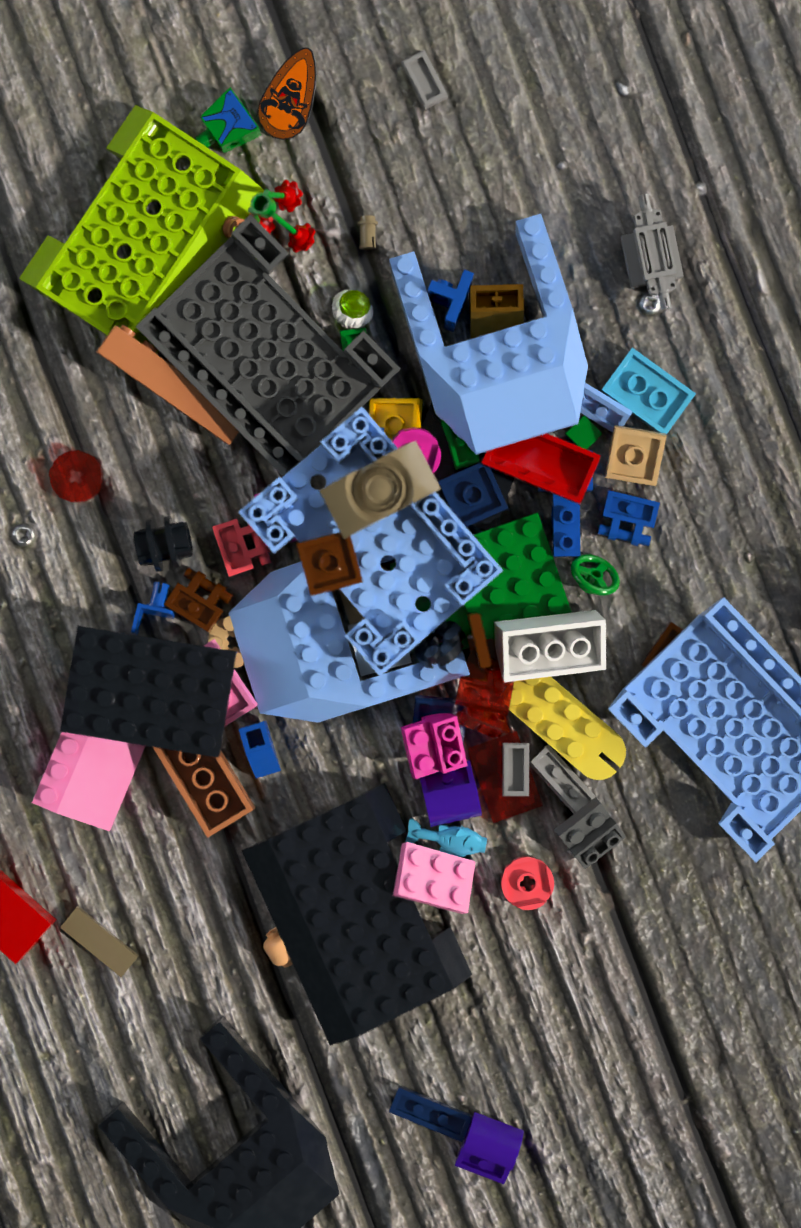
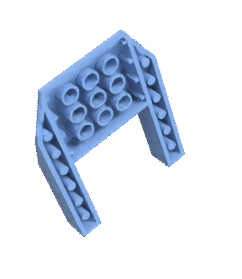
M541 214L517 220L516 237L543 318L444 347L415 252L389 259L391 273L435 414L441 420H444L475 454L579 423L588 365L573 308Z
M385 556L381 559L380 565L393 562L395 559L391 556ZM301 561L270 572L228 613L260 714L318 723L470 675L463 651H461L454 660L443 666L437 663L431 664L433 668H426L421 663H417L382 674L381 676L360 681L333 593L329 591L310 596Z

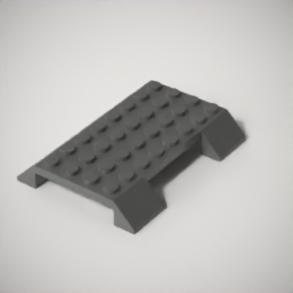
M250 214L231 233V237L160 307L154 308L136 328L282 476H285L319 447L324 438L358 409L363 407L400 368L365 331L361 332L344 351L340 349L269 276L288 255V252Z

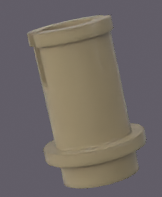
M360 216V221L357 222V225L360 226L359 249L374 250L376 249V226L378 222L375 221V216Z

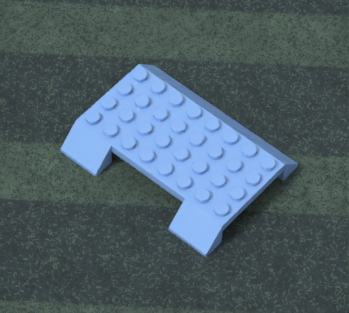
M722 597L699 614L621 690L608 710L645 748L662 731L674 741L731 801L718 824L757 862L775 844L771 839L801 811V677L739 612Z

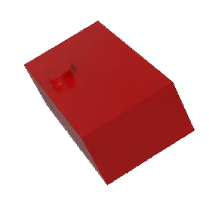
M0 870V951L13 963L17 964L57 919Z

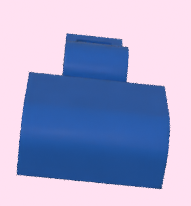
M593 477L586 492L593 490ZM538 488V492H548ZM552 493L553 557H580V505Z

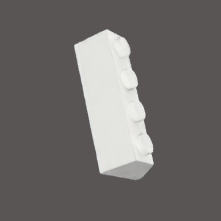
M596 610L494 622L495 650L504 682L606 670V620Z

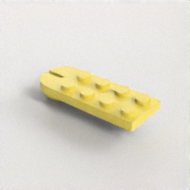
M552 677L513 681L497 698L501 704L586 777L593 780H604L617 773L599 757L601 753H604L619 768L623 765L626 757V747L622 738Z

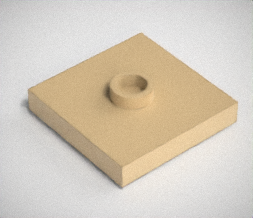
M614 425L604 478L656 486L667 435L665 433Z

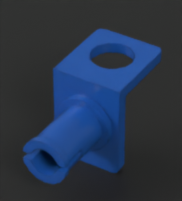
M154 582L149 604H137L131 629L132 635H138L143 613L174 619V612L166 609L164 605L170 585L162 583L161 587L160 582Z

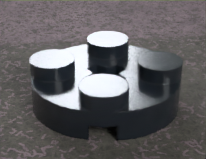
M445 620L414 647V654L418 661L426 668H433L431 664L437 663L441 666L446 665L454 660L462 651L464 645L461 642L463 638L465 639V633L456 622Z

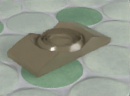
M413 441L386 454L369 465L340 478L319 490L343 538L346 539L433 494L441 488L417 442Z

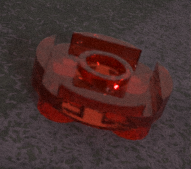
M80 450L68 451L60 455L50 468V484L54 492L63 500L72 503H84L90 501L99 493L102 486L103 470L100 463L92 455ZM74 470L76 472L82 471L83 473L80 477L82 482L79 484L76 481H70L71 473Z

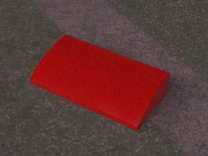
M546 433L486 451L481 464L580 505L601 455Z

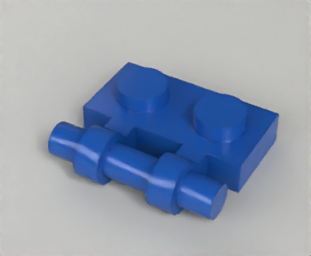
M608 490L602 517L612 520L610 526L600 524L598 534L607 536V539L613 541L616 539L628 541L630 545L634 546L639 544L649 546L651 536L642 534L643 527L654 528L660 502ZM620 521L635 524L633 532L619 529Z

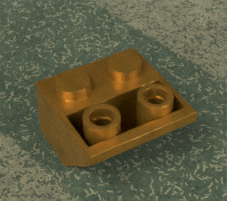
M523 284L470 285V339L524 323Z

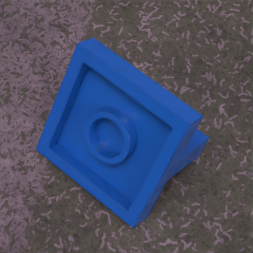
M464 269L457 289L452 288L453 284L446 280L438 279L437 282L433 280L430 282L428 288L430 301L449 308L444 324V329L454 332L469 293L470 285L473 282V272Z

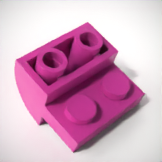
M450 713L427 715L421 717L422 721L401 727L410 772L414 779L439 771L445 774L468 766L456 715Z

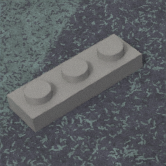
M549 744L529 761V765L573 814L596 797Z

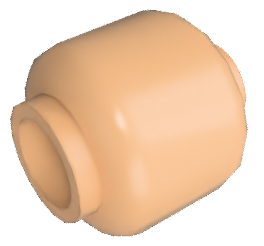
M277 928L271 929L266 934L267 939L263 944L266 954L276 966L286 968L293 965Z

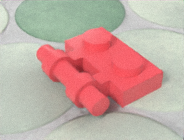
M236 518L212 527L229 577L254 569L251 559L259 557L262 566L272 563L269 556L270 548L265 546L264 541L249 524L241 528ZM251 534L255 548L248 550L244 536Z

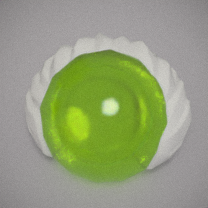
M343 290L335 295L332 303L333 317L342 327L346 329L363 328L371 321L373 307L364 292L359 290Z

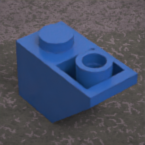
M266 720L238 729L255 778L281 771Z

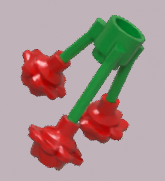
M284 180L280 186L275 187V192L265 189L263 193L253 196L248 212L269 234L275 229V224L272 223L273 219L287 229L290 238L288 247L293 248L294 253L307 251L315 241V229L311 228L309 223L292 227L275 212V202L278 203L281 211L287 210L288 212H293L295 207L302 204L300 197L303 196V191L298 188L297 182Z

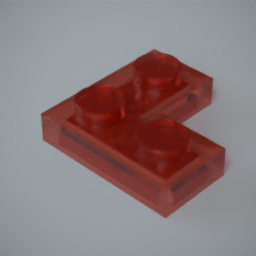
M491 658L486 681L464 676L460 677L455 704L507 716L514 681H503L498 660Z

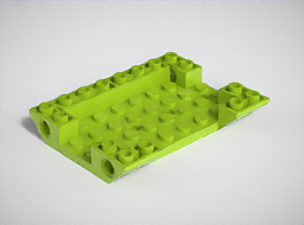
M135 105L106 147L109 152L121 159L66 243L64 244L47 235L19 279L57 305L66 308L102 332L106 337L113 326L116 325L120 328L123 324L136 333L133 338L141 344L144 340L152 344L136 326L154 308L160 307L228 240L222 230L225 220L231 216H237L245 220L250 214L248 208L251 207L250 204L253 196L263 193L264 189L241 169L156 113ZM180 158L190 160V167L187 170L181 171L176 168V163ZM154 201L160 203L161 210L159 213L151 215L147 212L149 203ZM123 245L130 246L132 249L131 255L125 259L119 258L117 255L118 249ZM91 290H101L102 298L99 302L92 303L88 300V294Z

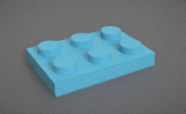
M631 348L601 390L602 393L631 410V414L650 428L665 434L669 432L696 395L695 392L634 348Z

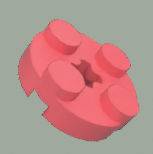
M522 856L505 866L501 877V888L505 898L512 905L522 910H534L543 906L554 890V878L551 870L542 860L532 856ZM524 876H529L530 879L535 880V884L531 885L530 890H526L525 886H520Z

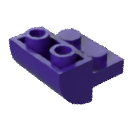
M470 760L467 761L468 766L445 774L439 771L420 778L430 827L482 816Z
M474 1112L456 1157L455 1166L505 1184L509 1172L513 1170L517 1160L524 1130Z

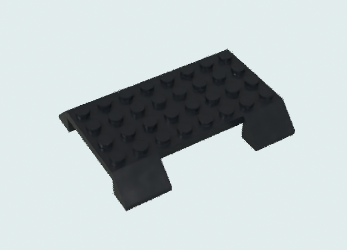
M385 783L280 834L241 850L329 1045L359 1037L455 989L472 975L451 927L449 926L430 936L415 902L393 896L398 865L387 842L407 830Z

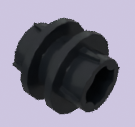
M171 516L164 517L163 527L156 528L151 519L146 520L145 529L134 531V545L141 566L154 565L156 572L163 571V561L172 560L174 568H180L181 559L193 556L192 540L187 522L173 523Z

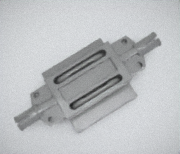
M642 194L638 196L641 211L633 217L635 224L634 233L621 236L630 287L632 289L646 286L649 295L659 296L661 311L666 310V308L668 310L672 308L669 293L676 289L675 280L683 278L673 225L667 226V223L663 222L661 210L651 209L649 194H644V196Z

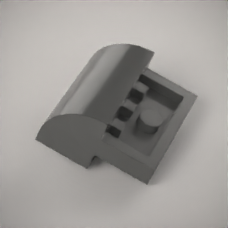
M596 797L554 829L584 869L597 862L600 857L626 838L617 823Z

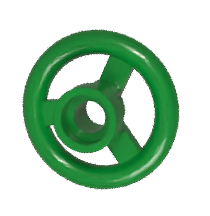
M583 554L572 561V576L584 592L605 596L613 594L618 589L620 584L619 575L616 569L605 559L596 555ZM583 562H592L599 566L597 568L589 569L580 566V564ZM605 571L609 573L612 579V584L609 587L603 580V573Z

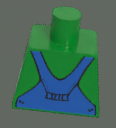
M230 87L201 115L200 118L206 130L197 135L195 140L207 148L216 143L221 151L226 153L261 136V132L256 122Z

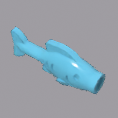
M409 819V832L405 842L414 843L419 838L436 841L441 846L440 852L461 858L479 852L485 853L487 838L482 837L469 828H465L462 825L459 827H449L442 824L439 825V831L421 828L415 819Z

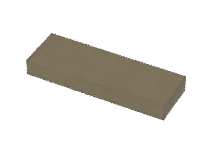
M79 906L75 908L60 927L120 977L125 974L139 956Z

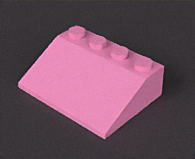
M61 732L32 803L57 814L110 831L146 746Z

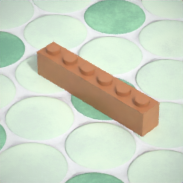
M123 324L120 328L116 325L113 326L96 353L218 439L230 445L239 431L166 357L163 359L156 354L158 349L145 340L141 344L133 337L136 333Z

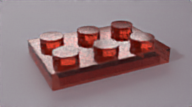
M517 731L467 748L493 823L543 806L530 767L529 796H502L503 743H521Z

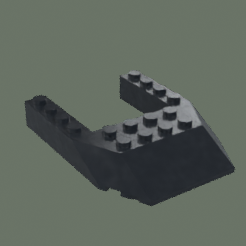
M224 1016L220 1017L201 1035L200 1040L265 1115V1119L192 1181L189 1180L123 1101L108 1113L98 1125L162 1203L189 1228H301L339 1195L326 1136Z

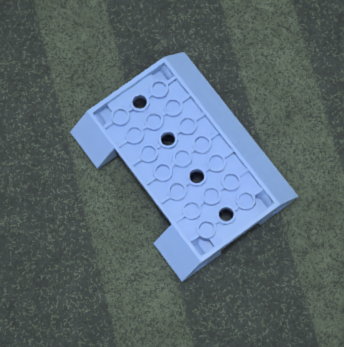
M361 407L324 438L319 447L285 476L277 478L243 507L239 513L273 553L294 538L301 543L338 533L340 530L319 490L312 488L310 484L311 479L316 475L323 476L326 480V487L398 448L364 408ZM434 492L351 536L363 583L340 588V591L364 619L351 629L345 637L376 673L381 676L503 570L439 495ZM385 556H391L395 559L396 566L391 571H385L380 566V561ZM424 596L430 600L431 606L428 611L421 612L417 610L415 601L418 597Z

